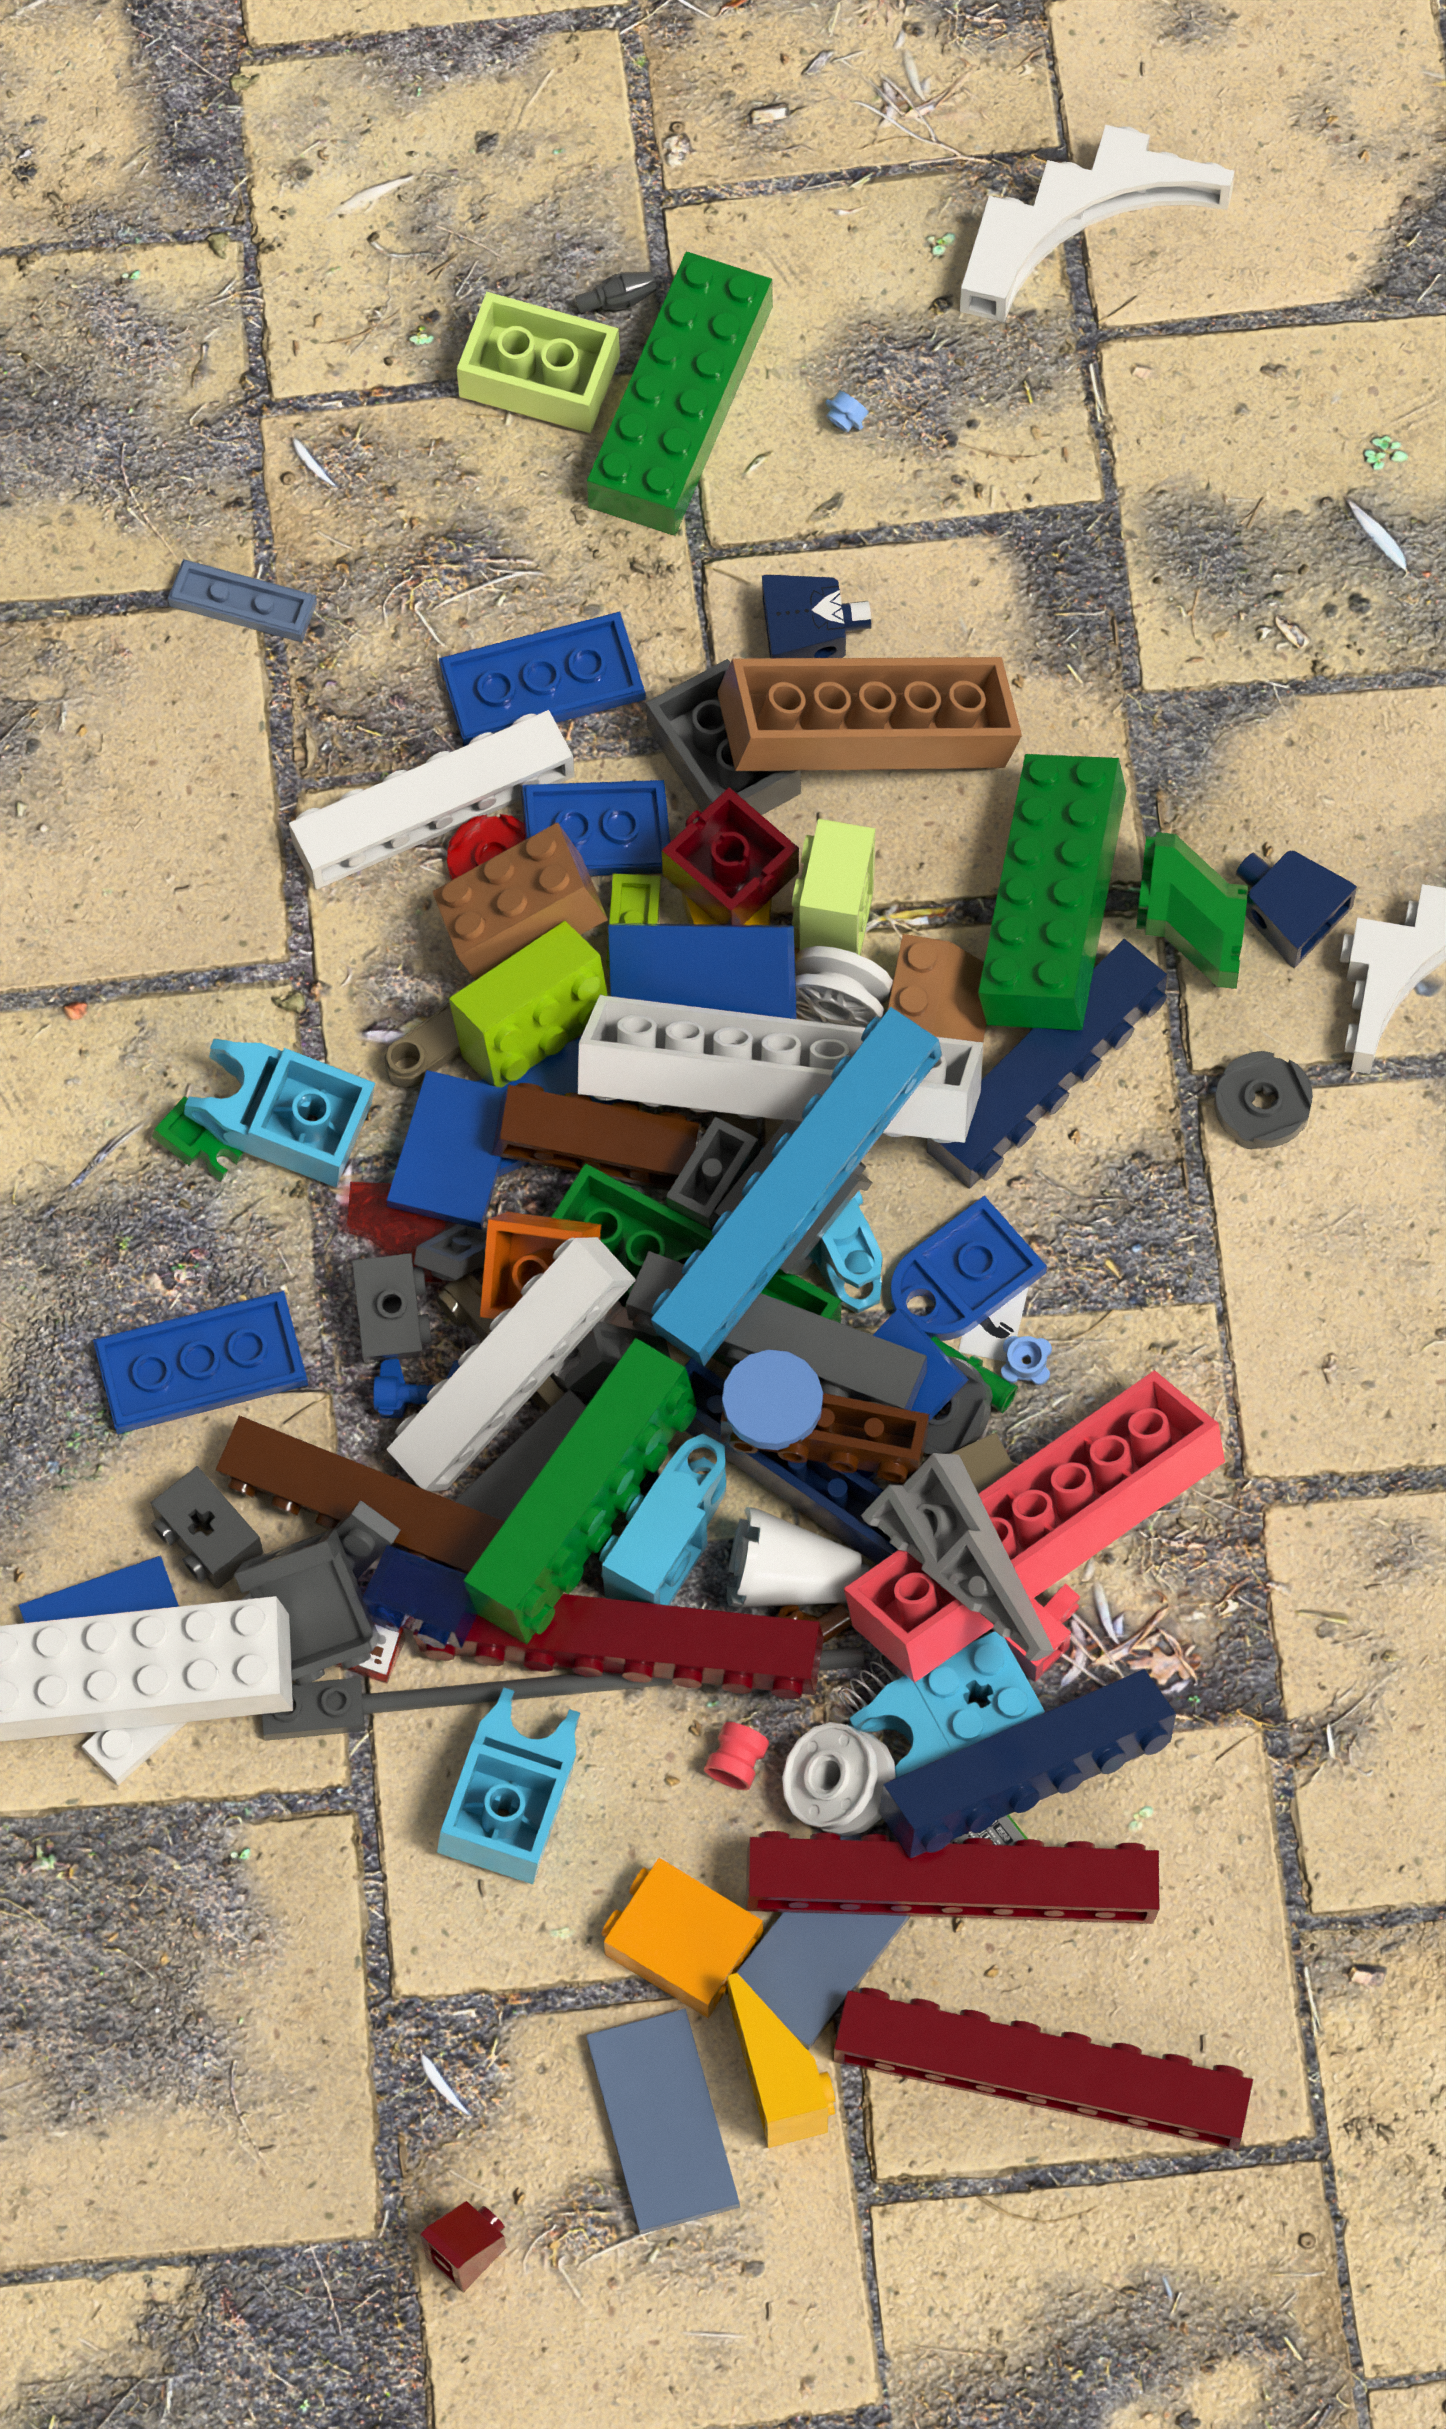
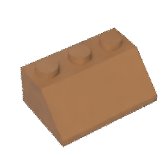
M902 934L888 1009L890 1007L894 1008L935 1037L984 1042L987 1023L978 994L984 962L952 942Z

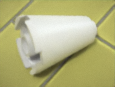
M746 1507L744 1511L747 1519L740 1518L728 1569V1572H732L734 1576H737V1587L727 1586V1602L729 1606L739 1608L846 1603L844 1588L868 1572L869 1566L862 1564L859 1552L760 1509Z

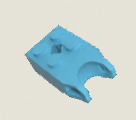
M214 1039L210 1047L209 1058L223 1066L228 1073L236 1077L241 1084V1088L231 1097L222 1099L189 1096L185 1104L184 1115L204 1126L225 1145L337 1188L372 1105L375 1083L286 1048L281 1051L263 1043H241ZM309 1115L318 1118L316 1121H308L307 1119Z
M860 1191L855 1194L808 1254L814 1260L811 1264L816 1263L834 1296L842 1300L843 1306L856 1313H860L880 1303L883 1259L872 1230L859 1208V1205L863 1204ZM846 1282L859 1289L871 1282L873 1291L864 1299H854L845 1292L844 1284Z
M700 1434L687 1440L667 1463L646 1496L639 1494L634 1499L625 1518L629 1521L628 1525L620 1537L615 1534L610 1537L599 1558V1561L603 1562L601 1577L604 1583L605 1598L662 1605L671 1604L708 1546L707 1526L726 1492L725 1445L705 1434ZM704 1447L713 1451L717 1457L716 1464L705 1457L689 1464L687 1460L693 1450ZM699 1471H708L709 1473H707V1474H698L697 1472H699Z
M994 1631L970 1643L915 1683L905 1675L887 1684L869 1705L849 1718V1726L861 1732H878L885 1729L895 1730L908 1739L912 1748L908 1755L901 1759L895 1767L896 1778L1041 1715L1045 1713V1710L1005 1638ZM973 1698L983 1699L986 1701V1707L980 1708L976 1702L969 1704V1700Z
M503 1688L498 1703L479 1723L440 1831L437 1853L534 1884L573 1771L576 1757L575 1731L580 1712L569 1709L566 1719L559 1724L554 1733L546 1738L530 1739L519 1734L514 1728L511 1720V1704L514 1691ZM498 1809L509 1811V1816L502 1817L497 1815Z

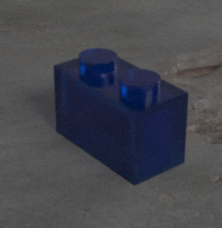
M389 1545L386 1546L362 1598L369 1614L372 1616L371 1620L377 1625L391 1631H399L400 1627L417 1632V1637L421 1641L441 1649L445 1648L446 1644L462 1649L477 1616L476 1609L464 1584L467 1574Z

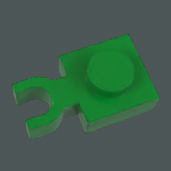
M184 1096L154 1129L152 1137L189 1167L198 1157L206 1163L208 1171L221 1182L226 1177L228 1170L220 1165L216 1158L226 1156L237 1165L242 1158L243 1152L223 1144L204 1126L185 1116L184 1110L188 1098Z

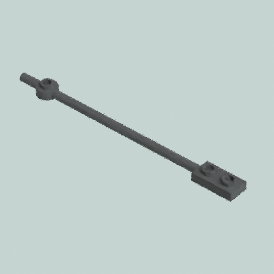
M863 1646L822 1650L819 1671L864 1667ZM603 1672L600 1677L569 1674L362 1694L360 1677L316 1681L304 1685H297L295 1683L292 1684L293 1711L262 1714L263 1735L265 1741L363 1732L365 1731L364 1714L498 1702L503 1688L513 1690L512 1699L519 1700L675 1684L672 1682V1679L652 1677L651 1682L647 1683L633 1682L625 1679L620 1673Z

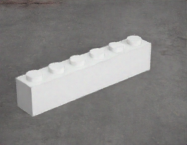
M549 710L538 715L527 714L517 719L512 726L494 734L487 732L478 735L467 746L453 752H439L430 757L421 766L409 771H395L388 775L382 783L365 790L355 789L349 791L338 802L322 809L311 808L302 812L296 820L289 823L292 844L317 890L457 829L476 816L489 815L521 801L522 785L559 784L575 777L573 755Z
M598 1237L570 1238L561 1244L553 1254L555 1261L544 1273L531 1278L522 1288L521 1294L523 1297L512 1309L509 1308L500 1313L492 1321L489 1327L492 1332L481 1344L470 1347L458 1360L460 1365L458 1370L449 1379L442 1380L430 1390L427 1395L429 1402L418 1414L409 1416L398 1426L395 1432L398 1437L389 1445L387 1451L420 1488L427 1491L447 1490L636 1281Z

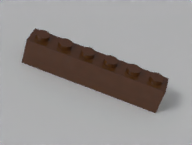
M240 1415L216 1467L217 1472L229 1479L226 1485L227 1488L250 1498H254L256 1491L273 1497L270 1503L271 1506L294 1516H298L301 1509L318 1515L315 1523L329 1530L333 1529L361 1500L401 1529L392 1545L407 1551L405 1560L428 1570H432L435 1563L452 1569L449 1577L460 1583H464L468 1573L505 1523V1521Z

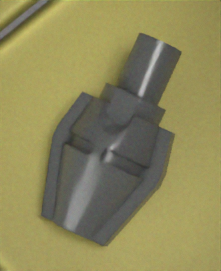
M621 272L602 281V284L596 285L597 289L576 295L575 298L580 313L600 307L603 310L627 309L655 292L657 286L652 272Z

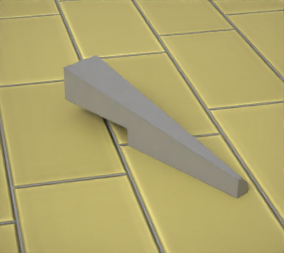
M932 1453L904 1485H889L861 1515L868 1525L876 1526L891 1538L890 1543L898 1550L907 1551L923 1565L921 1569L969 1610L981 1613L994 1624L992 1629L1000 1636L1010 1638L1027 1652L1025 1657L1030 1661H1038L1054 1651L960 1455Z

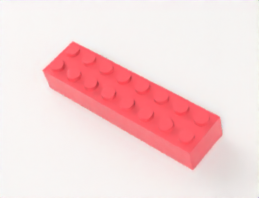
M1154 1370L981 1491L978 1495L1030 1601L1222 1465L1225 1459L1219 1423ZM898 1550L846 1586L844 1592L853 1627L915 1683L993 1628L994 1624L981 1613L969 1610L921 1569L923 1565L907 1551Z

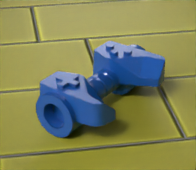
M399 1359L385 1360L380 1367V1376H375L374 1411H378L381 1418H402L408 1404H427L429 1402L427 1395L435 1385L405 1384ZM458 1360L453 1362L447 1379L460 1367Z

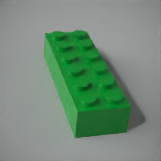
M685 252L588 476V508L676 536L772 310V278L694 253Z
M1025 754L978 992L987 1025L1065 1030L1083 1029L1127 792L1119 758Z
M586 1163L551 1217L600 1224V1241L635 1279H637L649 1251L685 1264L693 1252L698 1249L703 1252L714 1237L712 1230ZM780 1268L761 1291L764 1295L841 1323V1299L796 1275L786 1274ZM635 1282L618 1300L623 1307H626V1302ZM714 1353L711 1357L731 1369L734 1367L725 1361V1356Z
M634 1339L464 1579V1584L478 1615L525 1644L529 1643L535 1633L541 1634L546 1630L554 1617L555 1609L553 1607L564 1592L569 1594L574 1590L583 1575L584 1569L582 1566L592 1552L598 1553L603 1549L612 1532V1527L610 1526L621 1511L626 1513L629 1510L632 1502L640 1493L639 1485L649 1471L654 1473L660 1468L668 1454L669 1448L667 1445L676 1432H684L694 1419L697 1410L695 1405L697 1403L686 1367L639 1339Z

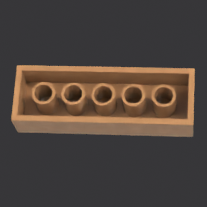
M1002 657L732 659L717 691L735 771L1005 768L1022 737Z

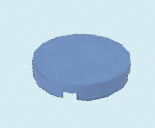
M765 1350L750 1354L733 1367L724 1382L722 1408L725 1418H727V1422L731 1425L733 1432L739 1439L756 1448L770 1450L787 1448L789 1444L795 1443L800 1439L802 1441L809 1436L821 1418L823 1391L818 1375L805 1360L790 1352Z

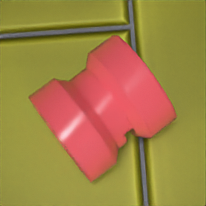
M725 1722L718 1735L720 1745L717 1752L709 1755L704 1771L711 1778L726 1786L739 1790H749L756 1776L754 1770L757 1760L764 1758L769 1746V1740L750 1727L735 1722Z

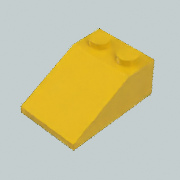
M738 1973L727 1975L728 2003L768 2148L828 2133V2116L835 2115L833 2104L835 2102V2095L828 2071L818 2072L815 2058Z

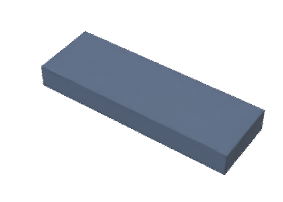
M183 559L169 594L168 602L169 606L302 643L317 605V598L314 594Z

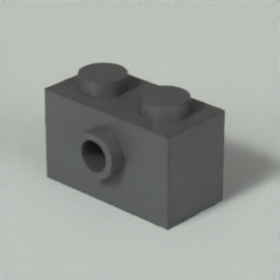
M411 1253L352 1260L362 1353L365 1364L383 1362L395 1358L402 1360L424 1357L422 1344H429L432 1341L429 1315H419L417 1296L426 1295L423 1267L413 1266Z

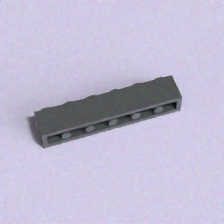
M650 1251L648 1252L626 1302L628 1320L633 1321L632 1324L636 1329L648 1335L659 1336L651 1321V1318L654 1316L651 1313L653 1305L666 1289L674 1290L684 1276L682 1269L685 1264ZM762 1293L758 1295L715 1352L725 1356V1361L735 1366L750 1354L765 1350L787 1351L805 1360L818 1375L823 1393L906 1410L912 1409L927 1373V1356Z

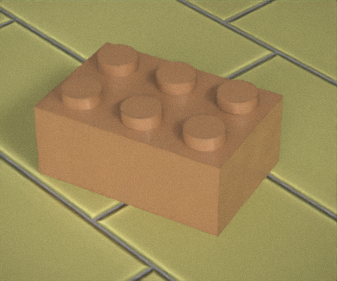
M558 822L432 891L457 957L475 980L563 921H566L581 935L608 920L581 854Z

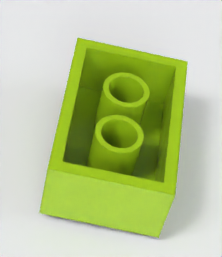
M563 921L451 996L449 1003L461 1055L465 1061L489 1085L502 1088L509 1082L520 1079L527 1070L549 1055L560 1052L568 1042L584 1032L599 995L608 996L600 954L566 921Z

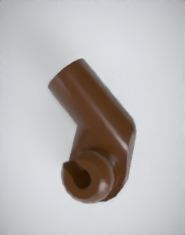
M841 1603L819 1617L800 1611L797 1605H786L777 1613V1617L820 1622L824 1637L823 1643L852 1626L851 1617Z

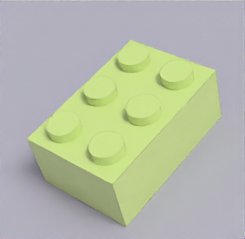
M486 292L457 366L459 397L591 433L620 358L619 328Z
M818 819L815 835L805 836L801 863L804 864L802 878L796 879L792 898V907H794L792 925H794V948H800L801 951L804 948L814 946L835 947L861 956L874 894L876 828Z

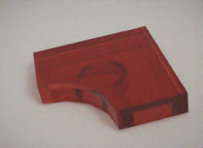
M350 1182L347 1217L348 1233L368 1238L381 1247L386 1256L411 1253L413 1266H418L414 1264L417 1246L446 1231V1221L388 1207L387 1197L392 1183ZM423 1268L425 1282L442 1283V1279L434 1277L431 1274V1270Z

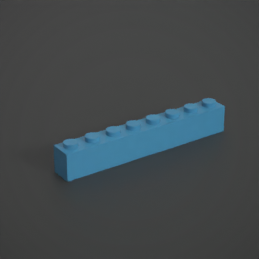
M890 1007L882 1018L876 1016L870 1021L861 1036L862 1045L852 1057L846 1055L840 1060L832 1073L831 1079L834 1081L823 1095L817 1093L810 1099L802 1112L801 1117L804 1120L793 1134L787 1132L780 1138L772 1152L774 1159L763 1173L757 1171L751 1176L743 1188V1200L733 1212L727 1210L721 1215L713 1227L712 1235L714 1237L703 1252L698 1249L692 1253L683 1266L682 1274L684 1276L674 1290L666 1289L654 1303L651 1311L654 1316L651 1318L656 1333L702 1366H705L942 1056L939 1039L894 1008Z

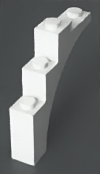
M1105 125L1092 170L1084 169L1072 162L1058 163L1047 160L1034 206L1024 204L1022 201L1011 197L1001 199L989 196L961 286L960 312L1005 322L1017 292L1034 268L1060 243L1089 225L1112 216L1154 206L1195 205L1228 210L1235 171L1225 169L1221 165L1212 162L1199 163L1182 159L1169 152L1149 151V134L1140 133L1132 127L1122 126L1118 128Z
M1422 884L1419 900H1409L1405 925L1357 918L1354 935L1344 934L1340 962L1349 963L1346 981L1356 982L1352 1009L1361 1010L1359 1024L1349 1023L1344 1052L1353 1053L1351 1071L1370 1074L1379 1040L1395 1010L1422 979L1446 961V888Z

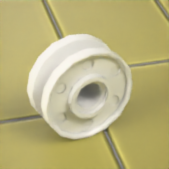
M825 946L804 948L797 953L795 959L796 1012L805 1019L813 1022L866 1028L874 1017H883L884 1008L882 1004L890 998L893 980L883 968L873 961L850 951Z
M833 1722L813 1727L797 1740L787 1756L782 1776L784 1798L793 1815L809 1826L847 1837L867 1831L882 1818L879 1814L883 1784L896 1779L895 1762L884 1743L869 1733L858 1731L848 1725Z

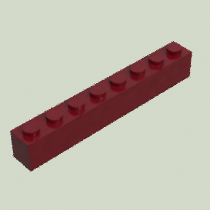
M424 1578L422 1581L413 1636L420 1652H425V1655L432 1659L450 1661L454 1659L455 1655L474 1657L476 1662L488 1666H501L504 1664V1661L523 1663L528 1669L541 1672L552 1671L553 1666L573 1668V1672L586 1677H600L603 1672L620 1673L625 1679L633 1682H651L652 1677L672 1679L675 1685L685 1688H699L702 1686V1683L722 1685V1688L726 1691L738 1694L750 1693L752 1688L771 1690L773 1695L784 1699H799L802 1697V1694H816L824 1641L820 1622L562 1594L553 1607L555 1614L549 1626L543 1633H535L529 1643L525 1644L478 1615L464 1583Z
M766 1831L760 1833L759 1837H750L747 1848L746 1911L1154 1924L1160 1910L1159 1850H1146V1846L1140 1843H1121L1116 1845L1115 1849L1095 1848V1844L1087 1841L1068 1842L1064 1847H1044L1042 1841L1034 1839L1018 1840L1013 1845H993V1841L987 1838H968L963 1840V1844L949 1843L939 1851L933 1853L926 1851L913 1858H909L899 1842H891V1837L881 1834L865 1835L859 1841L840 1840V1836L834 1833H815L810 1835V1839L789 1838V1834L785 1832Z
M860 1988L859 1993L847 1991L834 2048L835 2063L1231 2150H1239L1253 2079L1243 2077L1244 2072L1238 2068L1227 2065H1214L1213 2070L1192 2065L1193 2061L1177 2054H1163L1162 2059L1142 2055V2049L1126 2043H1113L1111 2048L1091 2043L1092 2039L1076 2032H1062L1061 2037L1041 2033V2028L1038 2025L1026 2021H1011L1009 2026L991 2022L989 2015L975 2010H961L960 2015L940 2010V2005L925 1999L914 1998L910 2000V2003L890 2000L888 1993L875 1988Z

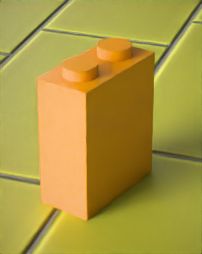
M658 1858L651 1870L644 1867L636 1876L629 1890L633 1897L625 1910L622 1912L616 1909L607 1920L601 1933L605 1937V1955L709 2019L727 1991V1975L737 1973L763 1936V1920L663 1859Z

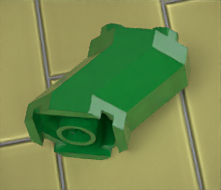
M1156 832V837L1146 836L1136 929H1144L1145 935L1165 937L1215 986L1236 989L1240 967L1239 957L1244 934L1248 886L1226 882L1176 834Z

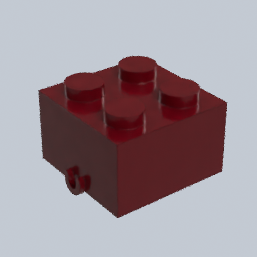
M730 787L702 813L698 810L694 811L686 820V828L662 849L663 876L719 925H744L799 873V847ZM695 818H697L698 820H697V822L694 824L693 821H694Z

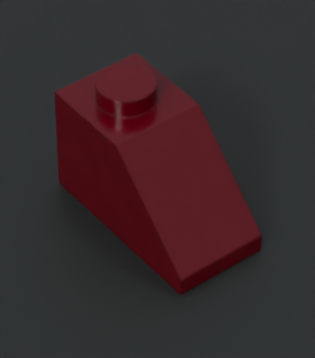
M467 2201L427 2226L420 2234L426 2258L463 2293L507 2248L505 2237L501 2233L505 2226L500 2219L485 2206H482L477 2211Z

